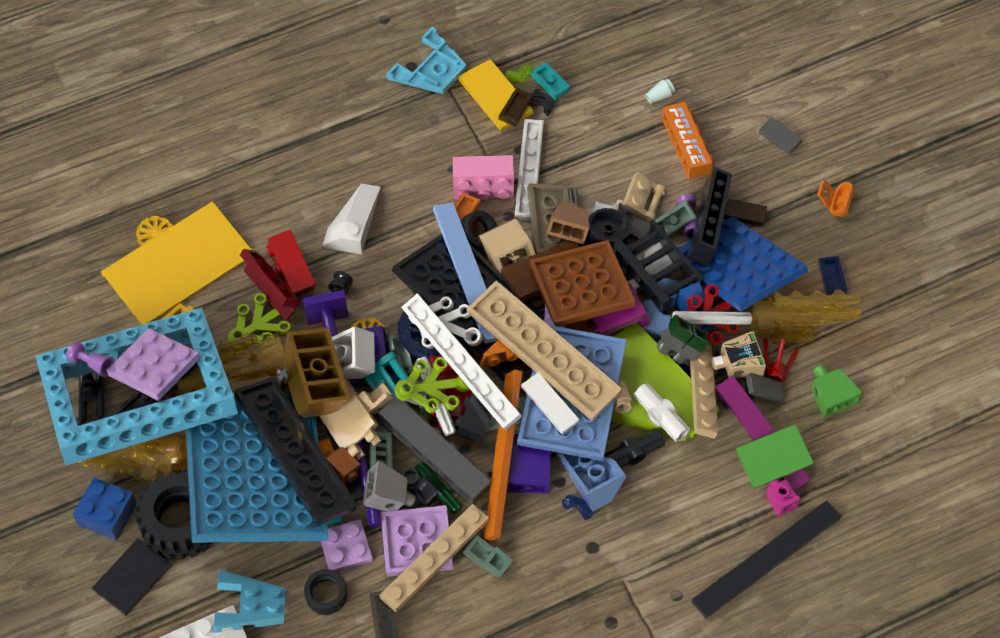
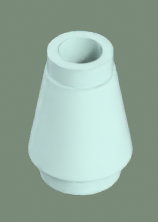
M662 79L645 96L648 102L652 104L672 96L675 88L669 79Z

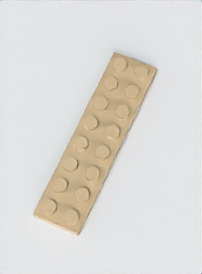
M497 280L467 308V312L536 373H539L553 388L591 421L622 392L621 387Z

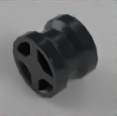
M336 271L333 275L334 280L329 283L328 288L331 292L344 290L346 296L349 290L348 286H351L353 283V278L346 272Z

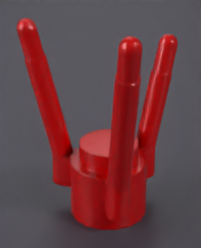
M766 337L763 339L764 362L766 365L764 375H767L766 378L779 382L787 379L788 371L799 351L798 349L794 350L786 367H784L781 360L785 339L781 340L777 360L773 361L770 365L768 339Z

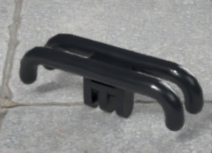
M97 372L96 381L92 373L79 376L78 418H76L78 426L87 422V402L96 401L93 421L104 419V377Z

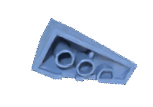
M555 452L592 512L610 503L626 478L625 473L616 461L611 458L604 457L603 461Z

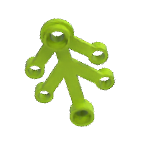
M258 293L255 295L254 301L256 306L252 324L246 328V318L250 315L249 306L246 304L238 306L237 326L228 334V341L232 346L242 348L247 343H255L268 347L274 343L273 335L270 332L280 333L281 335H287V332H291L290 323L287 321H281L279 324L269 323L280 316L276 309L262 316L264 306L267 304L265 294ZM299 306L296 308L293 314L298 311ZM284 326L288 327L286 330L281 329ZM256 331H265L261 336L252 335ZM265 338H271L269 341H264Z
M438 357L434 361L433 368L425 381L419 384H415L419 375L424 374L426 371L427 363L424 360H417L408 379L397 382L395 394L402 401L412 399L423 406L427 412L434 413L439 407V402L444 404L448 410H455L459 404L456 396L451 395L448 397L439 390L456 388L458 391L465 393L470 388L460 376L456 379L435 381L439 373L444 371L447 366V361L442 357ZM417 365L422 366L423 369H419ZM425 392L433 398L426 399L419 393ZM449 401H453L455 405H451ZM429 403L433 404L435 408L430 407Z

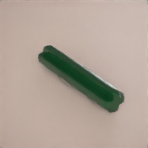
M420 462L415 466V470L421 475V479L424 476H429L442 490L437 497L447 506L452 514L458 513L462 509V505L424 462Z

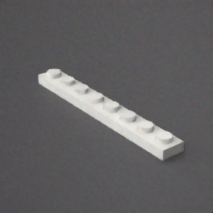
M418 294L401 307L503 429L507 430L522 417Z

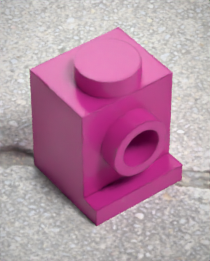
M776 479L768 485L769 488H767L765 496L779 517L798 508L800 497L795 494L786 479L781 482L779 479Z

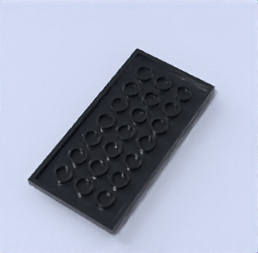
M442 234L393 266L392 272L413 293L418 294L428 306L439 302L443 297H449L453 301L454 306L451 310L445 311L441 309L435 312L438 317L458 309L462 304L469 306ZM470 245L486 289L497 280L516 297L503 276ZM527 299L522 301L524 305L544 321L545 316ZM445 301L444 307H447L450 302ZM467 308L462 310V314L467 313ZM472 316L469 318L460 317L449 322L466 330L469 328L478 329ZM473 335L471 340H477V335ZM458 336L481 360L484 353L496 343H483L482 340L479 345L471 346L464 338ZM518 358L511 362L504 361L495 366L488 367L505 382L506 374L514 370L524 371L529 366Z

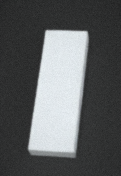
M536 373L521 385V388L562 435L579 423L578 417L539 373Z

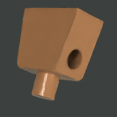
M559 203L551 217L546 234L584 244L589 230L587 210L577 207L575 203Z

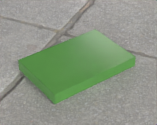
M795 424L738 447L735 450L753 489L814 464Z

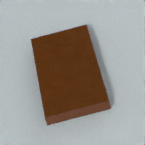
M568 240L501 269V275L516 297L522 302L541 293L531 270L530 260L579 248L576 242Z

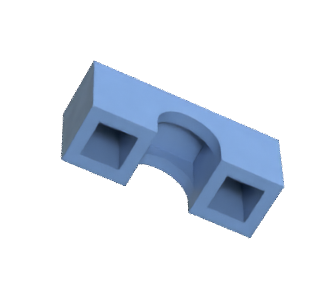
M664 278L657 283L662 290H667L680 281ZM678 293L670 297L669 308L674 309ZM645 300L644 309L650 325L643 329L655 342H659L662 339L660 332L662 330L666 331L670 326L671 316L660 313L651 300Z

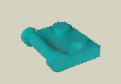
M394 352L388 353L376 362L375 372L364 378L373 391L383 383L396 397V383L385 367L390 365L400 380H407L408 375L397 361L398 357Z

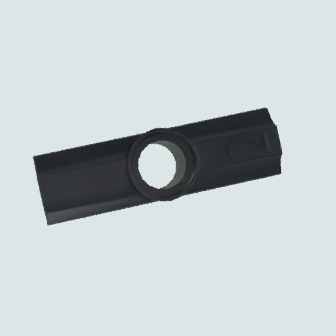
M655 428L637 438L632 436L620 443L619 447L605 453L604 457L615 460L620 468L628 464L635 465L641 462L647 454L665 446V441L662 433Z

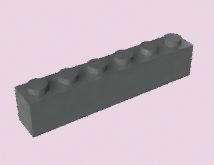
M396 396L379 412L378 421L470 505L474 504L489 490L491 481L488 474L483 470L479 471L474 466V462L468 456H463L453 442H448L443 438L440 430L436 427L432 428L422 414H417L412 410V406L408 401H402Z

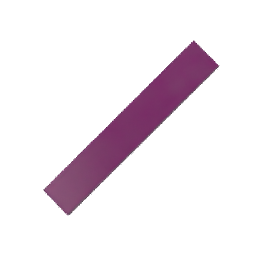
M731 376L715 388L753 441L775 433L774 429L734 376ZM804 469L782 477L783 480L786 479L794 492L811 480Z

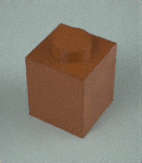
M343 446L326 458L343 485L347 482L351 483L357 478L360 463Z

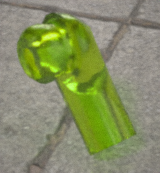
M525 64L517 71L507 70L506 78L507 80L525 81L531 76L533 67L530 64Z

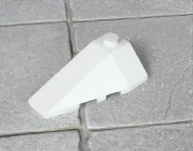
M361 183L328 227L322 245L323 248L362 255L381 187Z

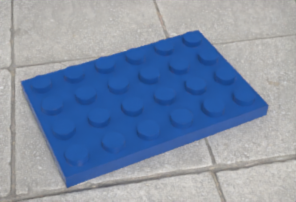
M734 217L722 222L717 249L707 267L688 259L695 269L701 271L704 277L703 285L705 287L709 284L716 285L719 288L718 296L740 312L808 272L806 264ZM691 241L677 247L687 259Z

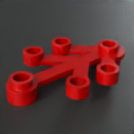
M709 284L705 287L702 311L725 312L733 306L724 301L711 309L713 299L719 293V288L714 284ZM711 287L714 288V293L712 295L709 293V289ZM697 295L690 296L687 301V311H696V308L701 306L702 299ZM693 298L697 299V304L695 306L692 304ZM693 324V325H695L696 327L700 328V327L703 326L704 324ZM707 324L725 329L729 333H735L739 329V325L734 324L733 330H730V324ZM706 332L710 343L718 344L721 342L722 335L720 332ZM714 334L717 335L716 341H713L712 336Z

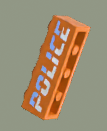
M686 102L663 107L662 121L688 180L709 175L714 165L712 155L707 152L705 139H702L700 136L699 125L694 123L691 108L688 109Z

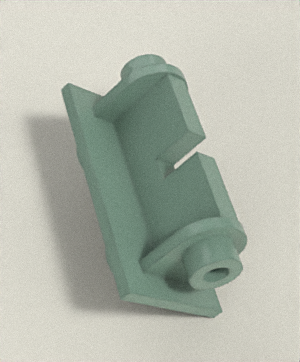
M395 334L387 335L386 343L388 344L389 353L394 352L398 357L397 361L407 375L412 373L413 363L405 334L398 337Z

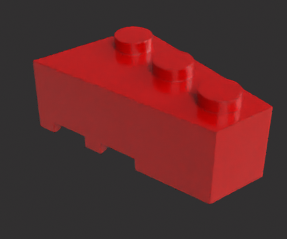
M291 229L268 238L267 246L265 247L269 257L274 262L275 271L278 276H281L283 282L297 297L314 290L315 282Z

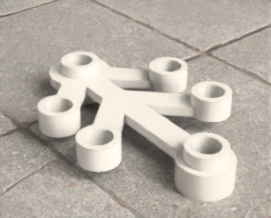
M443 297L439 302L429 305L434 313L441 309L449 311L453 308L454 303L449 297ZM445 301L450 302L447 307H444ZM462 304L458 309L438 317L451 333L464 338L469 345L477 346L481 343L482 334L478 329L469 328L466 330L449 323L460 317L469 318L471 315L468 312L462 314V310L468 308V305ZM420 330L423 346L428 349L433 348L432 343L426 345L428 338ZM477 335V340L472 341V336Z

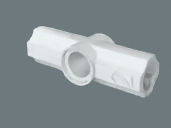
M649 384L641 385L634 393L636 400L647 410L650 420L656 426H661L675 442L681 441L690 432V428L676 414L673 404L668 399H662Z

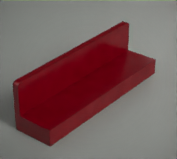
M243 249L240 256L247 263L244 272L258 289L266 295L268 301L284 320H289L300 304V300L258 251Z

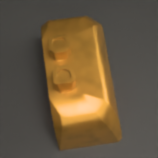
M322 328L287 332L284 368L288 369V385L296 411L305 418L334 413L347 402L350 395L330 330Z

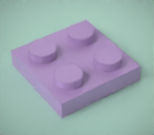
M361 519L328 528V541H321L328 569L339 572L373 562Z

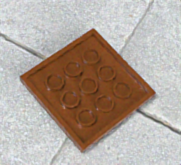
M609 240L530 260L531 270L552 322L556 327L635 307L636 301Z

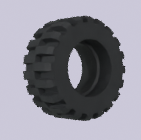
M176 471L169 472L168 476L164 477L161 475L157 477L158 481L155 483L151 481L147 485L148 490H143L139 496L141 501H138L136 504L137 513L135 514L139 530L148 547L152 548L159 555L163 552L164 557L172 559L173 556H176L177 559H185L186 555H190L192 558L197 556L196 552L200 550L205 552L209 549L208 544H214L215 542L192 543L191 523L185 527L175 529L160 524V518L169 506L178 502H190L188 471H181V474H176Z

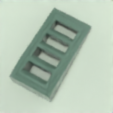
M375 431L381 440L386 441V444L378 443L376 446H373L371 442L369 443L368 469L373 467L378 461L393 469L392 433ZM376 449H385L386 452L376 451ZM376 458H385V460H376Z

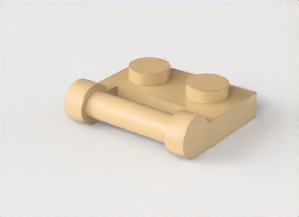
M637 172L633 175L622 206L645 222L650 223L656 219L655 213L661 197L666 192V188ZM650 192H652L654 195L649 209L646 211L644 207Z

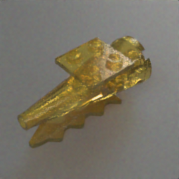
M815 290L810 296H804L799 291H794L789 296H782L775 291V298L765 297L750 306L752 322L749 324V331L754 332L755 336L771 334L772 344H781L782 339L786 340L785 344L813 343L812 327L860 320L861 308L851 306L860 303L861 299L860 296L846 295L841 290H836L832 295L828 296L819 290Z
M278 333L258 341L256 334H245L238 340H226L221 342L219 346H216L232 393L236 389L276 376L278 369L281 371L284 369V349ZM201 371L177 381L181 393L206 388Z
M169 434L76 463L96 470H106L117 475H127L135 479H145L155 483L158 481V471L166 474L176 471V474H180L181 471H187L186 435Z

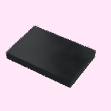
M136 539L92 587V590L127 616L169 570L171 564L139 539Z

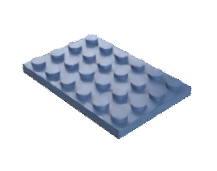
M550 326L618 385L627 339ZM534 370L532 371L531 377L536 374ZM552 387L579 419L578 424L562 435L527 395L517 445L603 461L615 399L591 421Z

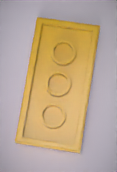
M491 59L458 76L461 84L500 131L513 126L499 120V114L515 88ZM530 106L527 108L520 121L533 115V110Z

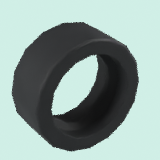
M484 211L467 214L460 221L469 244L477 251L484 250V247L472 234L471 225L473 220L476 219L481 222L485 232L497 227L494 218Z
M322 569L314 572L308 577L304 585L307 605L313 612L318 614L330 615L336 613L344 606L347 600L348 591L344 578L338 572L331 569ZM323 581L334 582L339 588L338 597L329 603L317 602L313 597V589L318 583Z

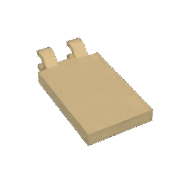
M344 378L350 398L337 411L329 415H322L320 418L339 447L343 446L352 457L355 456L357 460H360L365 454L358 443L365 438L368 443L371 442L373 446H376L381 439L374 429L379 425L357 397L358 394L349 380Z

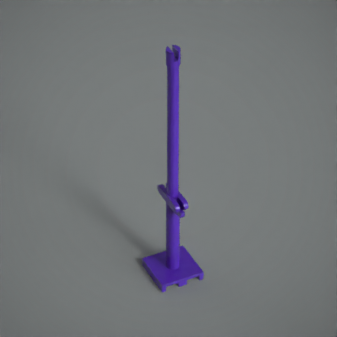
M344 290L303 298L307 324L312 325L323 322L324 328L330 330L331 337L337 335L338 330L335 320L348 317ZM362 378L347 380H349L351 385L361 383ZM360 441L358 445L365 454L363 443ZM365 455L360 460H357L360 463L358 474L363 496L367 471L369 470ZM366 506L370 527L381 526L380 511Z

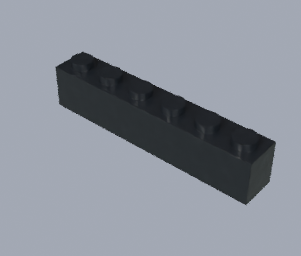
M713 167L704 184L688 254L689 260L706 267L717 249L732 178L731 173L717 167Z

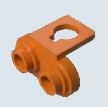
M822 180L817 195L833 216L844 217L849 212L855 188L850 182L840 184L834 191L826 180ZM825 188L827 189L828 196L830 197L828 199L824 195Z

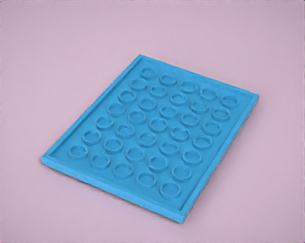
M284 393L296 411L291 393ZM235 396L234 400L238 414L186 429L192 543L328 541L327 523L319 526L315 524ZM298 414L319 446L316 416L305 418Z

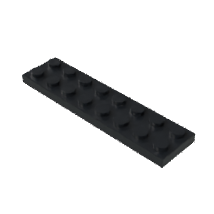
M274 377L236 389L234 392L235 398L315 524L319 526L356 511V503Z

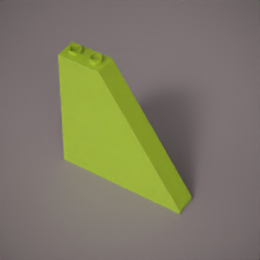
M638 323L626 327L613 336L627 339L619 380L625 382L633 405L631 410L626 413H617L613 408L611 422L647 432L656 428L663 436L670 437L661 426H656L650 420L647 410L634 397V393L641 385L649 384L662 399H668L673 404L676 414L690 428V432L681 441L697 437L699 434L694 433L691 378L668 354L663 355L658 351L657 343ZM716 405L717 419H718L719 407Z

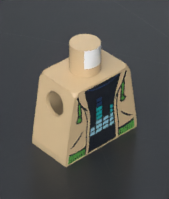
M749 332L724 342L721 347V356L712 357L714 370L726 368L729 378L731 376L746 378L745 376L749 373L760 376L764 375L766 365L754 332Z

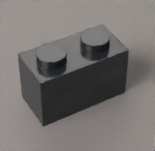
M472 393L471 396H466L462 407L466 408L464 415L459 413L455 423L458 426L456 434L480 444L492 414L476 395Z

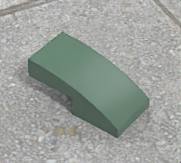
M478 535L463 552L474 563L498 578L502 576L514 561L498 547L494 549Z

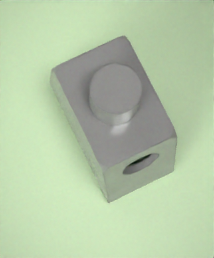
M378 461L367 471L363 505L386 512L396 511L403 505L411 507L415 501V495L406 492L407 478L384 463Z

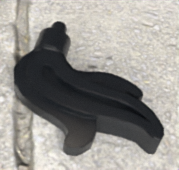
M535 89L534 93H531L534 96L530 106H543L545 115L549 116L554 104L553 98L541 93L540 89Z

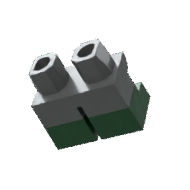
M675 314L670 320L671 325L666 331L662 330L660 332L662 339L658 342L657 349L663 355H667L671 349L674 350L672 357L679 364L684 363L687 359L694 361L710 345L707 334Z

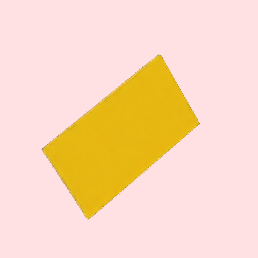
M212 201L105 268L101 273L136 317L140 325L156 320L244 263L245 261L241 258L240 253L243 249L251 250V248Z

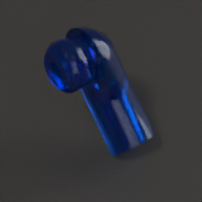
M571 494L562 500V505L565 509L577 508L584 520H588L593 516V512L584 499Z

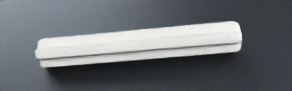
M674 311L672 317L676 314L690 324L749 325L753 319L750 312Z
M422 357L417 360H424L427 363L426 371L424 374H421L422 380L425 381L432 368L428 358ZM417 365L419 369H423L422 366ZM439 402V407L435 413L444 435L450 436L455 433L456 429L448 409Z

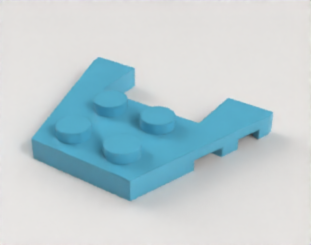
M431 27L422 36V42L433 48L434 51L414 72L396 63L386 74L388 80L444 94L458 79V76L467 70L463 60L453 49L451 50L448 47L444 38L437 34V30Z
M219 570L217 590L241 591L239 614L215 612L213 633L222 632V628L232 627L233 630H241L244 625L254 624L255 627L284 623V587Z

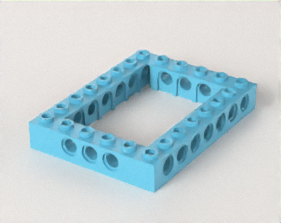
M202 307L81 342L85 347L86 353L113 357L115 362L150 328L183 345L191 343L192 349L199 352L200 359L197 361V365L200 368L203 382L206 385V388L87 424L77 425V419L65 380L79 378L78 376L94 372V370L83 360L78 363L69 362L66 359L69 346L35 356L65 465L238 414L232 390Z

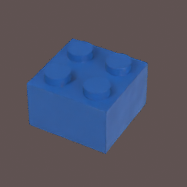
M94 477L76 507L73 516L78 526L117 541L137 502L133 492Z

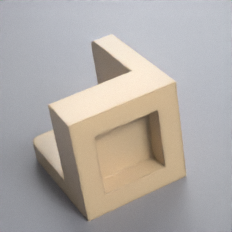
M383 383L373 392L362 391L357 396L368 412L376 416L395 398Z

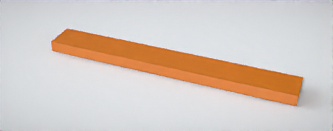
M514 370L505 375L503 394L516 410L518 409L522 371ZM516 422L507 430L503 429L500 424L498 426L486 515L489 517V522L485 524L483 540L489 542L501 537Z

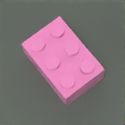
M513 155L453 157L454 200L459 199L462 192L482 200L488 198H514Z

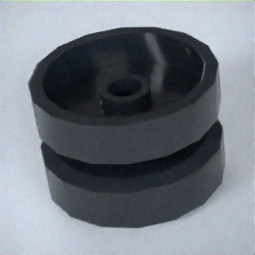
M602 208L589 216V230L584 246L609 240L612 249L614 243L619 240L628 245L632 230L631 222L623 212L613 208Z

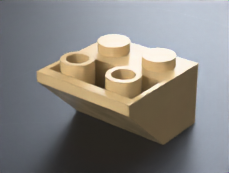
M516 219L479 235L490 264L500 274L501 269L536 255L530 239Z

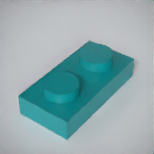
M547 62L531 71V77L554 100L570 91V86Z

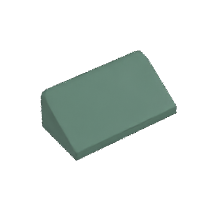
M685 200L657 218L655 222L665 229L666 235L669 236L695 219L696 215L689 202Z

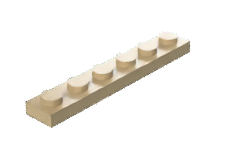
M709 342L710 345L694 361L690 360L694 433L715 439L718 434L712 365V343Z
M472 504L379 595L380 599L397 612L489 522V517Z

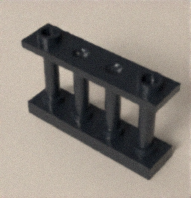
M655 220L650 222L649 234L628 246L621 240L614 243L613 252L617 260L661 313L669 309L670 297L678 293L680 289L697 282L700 283L701 287L703 285L704 277L701 271L693 267L666 235L665 229L658 225ZM654 240L658 243L660 242L663 248L643 260H637L633 255L635 251ZM667 254L674 261L673 264L655 275H649L645 270V267ZM681 269L686 275L685 279L667 290H662L657 282Z

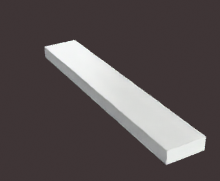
M524 119L515 207L516 220L531 221L527 187L529 183L538 184L544 120Z

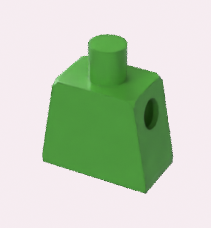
M820 365L813 370L817 378L813 380L811 390L823 418L859 402L862 392L841 369L828 372L824 365Z

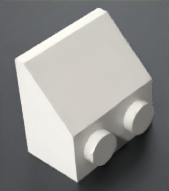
M354 326L332 337L344 378L361 379L375 372L373 332Z

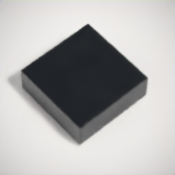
M424 476L412 490L413 494L425 507L430 506L442 491L429 476Z

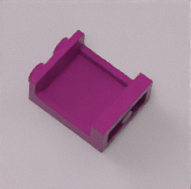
M631 283L628 285L636 301L635 307L587 319L588 323L593 322L594 324L592 327L594 334L607 336L637 322L640 323L642 328L650 325L647 313Z

